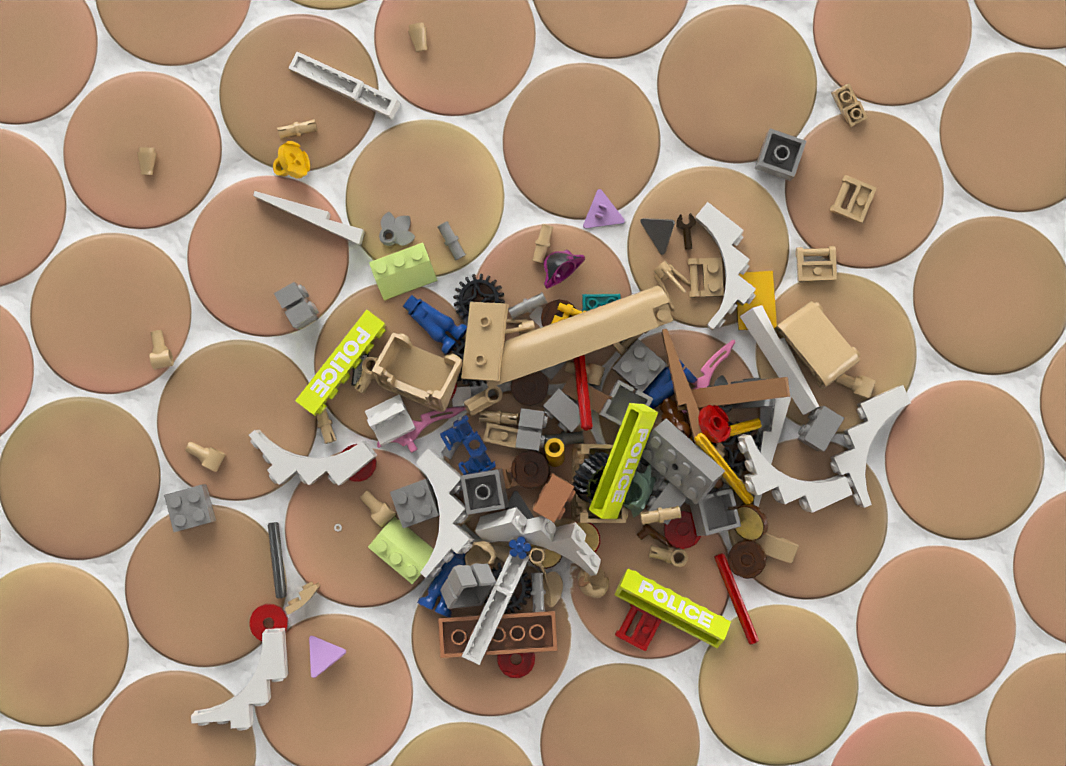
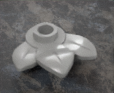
M387 212L381 219L380 241L386 246H392L395 243L404 246L411 243L415 235L408 231L411 222L410 216L394 218L392 213ZM388 233L393 235L390 240L386 239V234Z

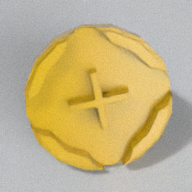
M287 141L279 147L278 157L273 163V170L276 175L284 177L290 175L295 179H300L310 171L308 155L300 149L301 146L298 143Z

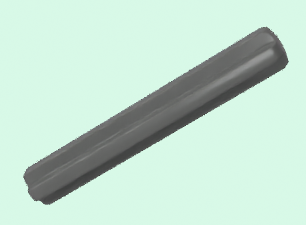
M272 522L268 523V534L276 598H285L287 593L279 523Z

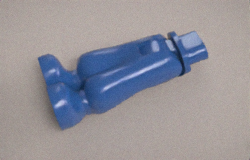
M413 295L403 305L408 314L435 342L443 344L442 353L445 355L450 353L455 347V343H457L445 332L451 333L458 341L467 332L465 324L456 326L452 318L439 312L428 303L422 301V299L418 300Z
M679 359L681 366L683 368L685 365ZM669 366L664 367L642 392L653 398L649 406L652 409L659 406L666 398L675 394ZM686 367L683 371L687 381L695 383L697 378Z
M453 552L454 557L448 563L445 562L442 565L441 572L429 585L428 596L420 597L417 603L433 610L438 596H441L435 612L449 618L451 617L452 611L447 608L440 589L446 579H448L454 566L466 565L464 553L456 554Z

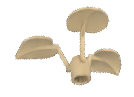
M561 518L560 521L556 519L553 523L556 527L575 523V521ZM510 541L491 542L490 544L494 547L497 557L506 562L512 549L509 546ZM534 548L526 553L529 555L531 562L538 564L543 573L544 590H546L544 603L553 607L561 597L563 581L557 572L546 574L542 565L546 557L544 552L546 548Z

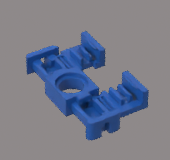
M467 415L463 416L460 421H454V428L451 427L440 433L449 451L452 450L451 447H453L455 442L460 443L462 440L471 456L469 461L465 463L462 461L458 464L463 475L478 473L479 470L480 472L489 471L495 468V461L491 462L486 453V445L478 432H474L467 421L469 420ZM472 440L480 442V446L477 449L469 447V443Z

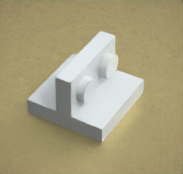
M399 394L365 411L368 417L367 422L375 432L381 446L416 429Z

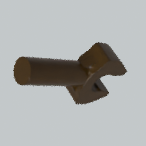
M690 213L688 216L689 223L684 224L680 214L676 221V227L683 230L685 250L692 249L690 229L696 225V220Z

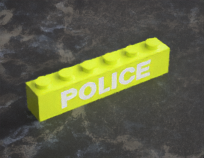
M366 310L295 401L312 415H321L327 407L325 403L329 398L333 399L339 392L337 389L341 383L345 384L350 378V371L353 368L357 369L363 361L361 357L364 353L368 354L374 347L372 343L375 339H380L386 332L384 329L386 327L385 323Z
M629 403L589 508V511L601 519L618 518L658 412L645 404Z
M626 570L614 594L715 648H718L723 643L731 621L723 616L709 611L706 607L692 602L689 598L678 595L673 590L657 584L654 580L648 579L634 570Z

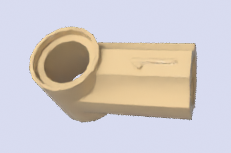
M497 386L487 388L464 401V406L472 417L500 401L502 391ZM489 390L495 391L497 395L495 400H491L488 397Z

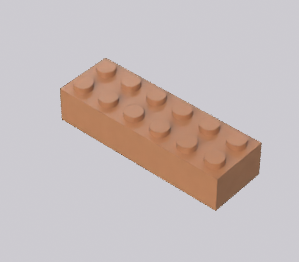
M551 472L533 504V511L552 522H555L556 519L560 521L565 512L564 504L566 501L570 503L576 493L573 490L574 486Z
M555 611L503 614L485 655L558 651ZM480 616L438 619L440 658L462 657Z

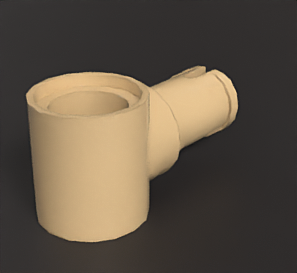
M162 330L152 331L153 349L152 353H150L152 368L155 370L173 366L172 352L165 346Z
M368 357L363 361L362 375L354 386L359 392L365 393L372 379H375L371 364L373 361L376 363L379 357Z
M568 361L565 372L575 375L574 362ZM592 363L586 364L588 383L600 386L605 368Z
M843 374L835 380V383L851 388V391H854V395L870 399L876 381L861 375L859 377H851Z
M189 442L185 449L186 452L199 458V461L202 462L201 465L215 472L218 471L226 455L215 448H203L193 442Z
M366 491L360 497L371 510L372 519L381 528L396 516V513L388 504L379 502L369 491Z
M652 545L650 547V551L656 553L649 552V558L665 560V563L673 564L677 567L684 566L688 561V556L682 549H664ZM680 552L683 554V560L676 563L673 560V556Z

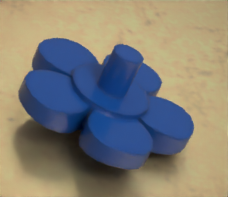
M520 536L517 541L512 539L509 542V546L513 548L510 550L512 557L518 555L520 559H524L527 556L526 552L531 550V545L525 543L526 539Z

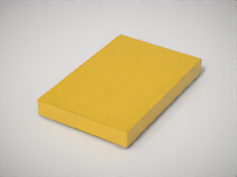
M773 271L745 272L743 275L740 273V277L756 288L754 292L756 296L750 304L745 303L741 305L738 301L736 302L738 305L736 307L738 331L748 330L740 316L750 309L761 305L773 328H776Z

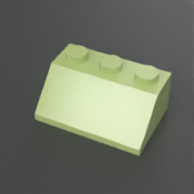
M424 243L369 262L384 301L438 281Z
M396 517L391 519L368 546L369 549L411 584L421 575L420 572L429 561L434 550L410 528H403L400 520Z

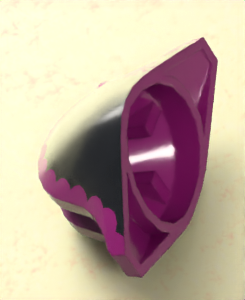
M569 250L556 251L548 255L544 261L546 272L545 288L553 287L567 279L585 261V256L573 255Z

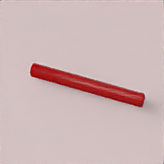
M585 355L573 359L581 428L587 431L591 430L593 425Z
M723 553L714 556V559L747 641L750 645L755 644L759 639L726 557Z

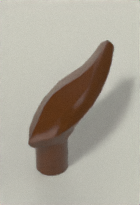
M644 524V529L637 534L641 540L649 534L653 539L670 548L672 547L668 540L649 524Z

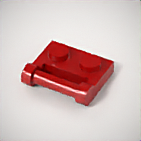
M630 604L631 608L620 629L616 631L615 636L646 652L662 620ZM637 611H640L643 614L630 637L626 633Z

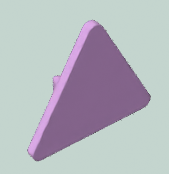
M598 189L583 227L592 228L622 224L625 220L604 192Z
M310 636L311 677L316 678L344 656L346 650L317 637Z

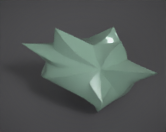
M651 464L644 473L636 471L623 502V505L631 510L633 518L643 511L654 488L656 477L651 476Z

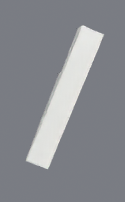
M296 52L289 66L291 71L393 120L401 104L398 99L299 52Z
M254 191L253 196L356 245H362L365 231L329 220L331 214L328 211Z
M763 306L754 307L741 315L740 318L778 377H788L790 395L802 414L805 415L818 408L819 405L785 338H778Z
M791 396L775 399V406H771L768 431H760V445H758V449L770 464L774 457ZM753 494L754 501L751 504L759 507L762 494Z
M509 554L464 650L463 658L480 665L528 563L529 555L524 559H520L518 555L512 557Z

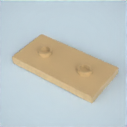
M470 302L462 379L500 382L508 304Z

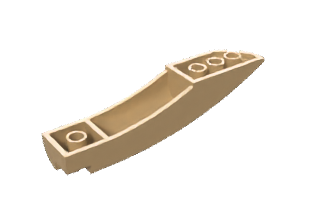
M654 286L511 338L504 342L500 382L487 381V386L491 388L670 323L673 319L667 304L669 303L668 297L660 286Z

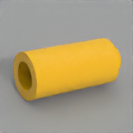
M557 438L549 439L545 444V456L552 467L562 465L565 460L564 444Z

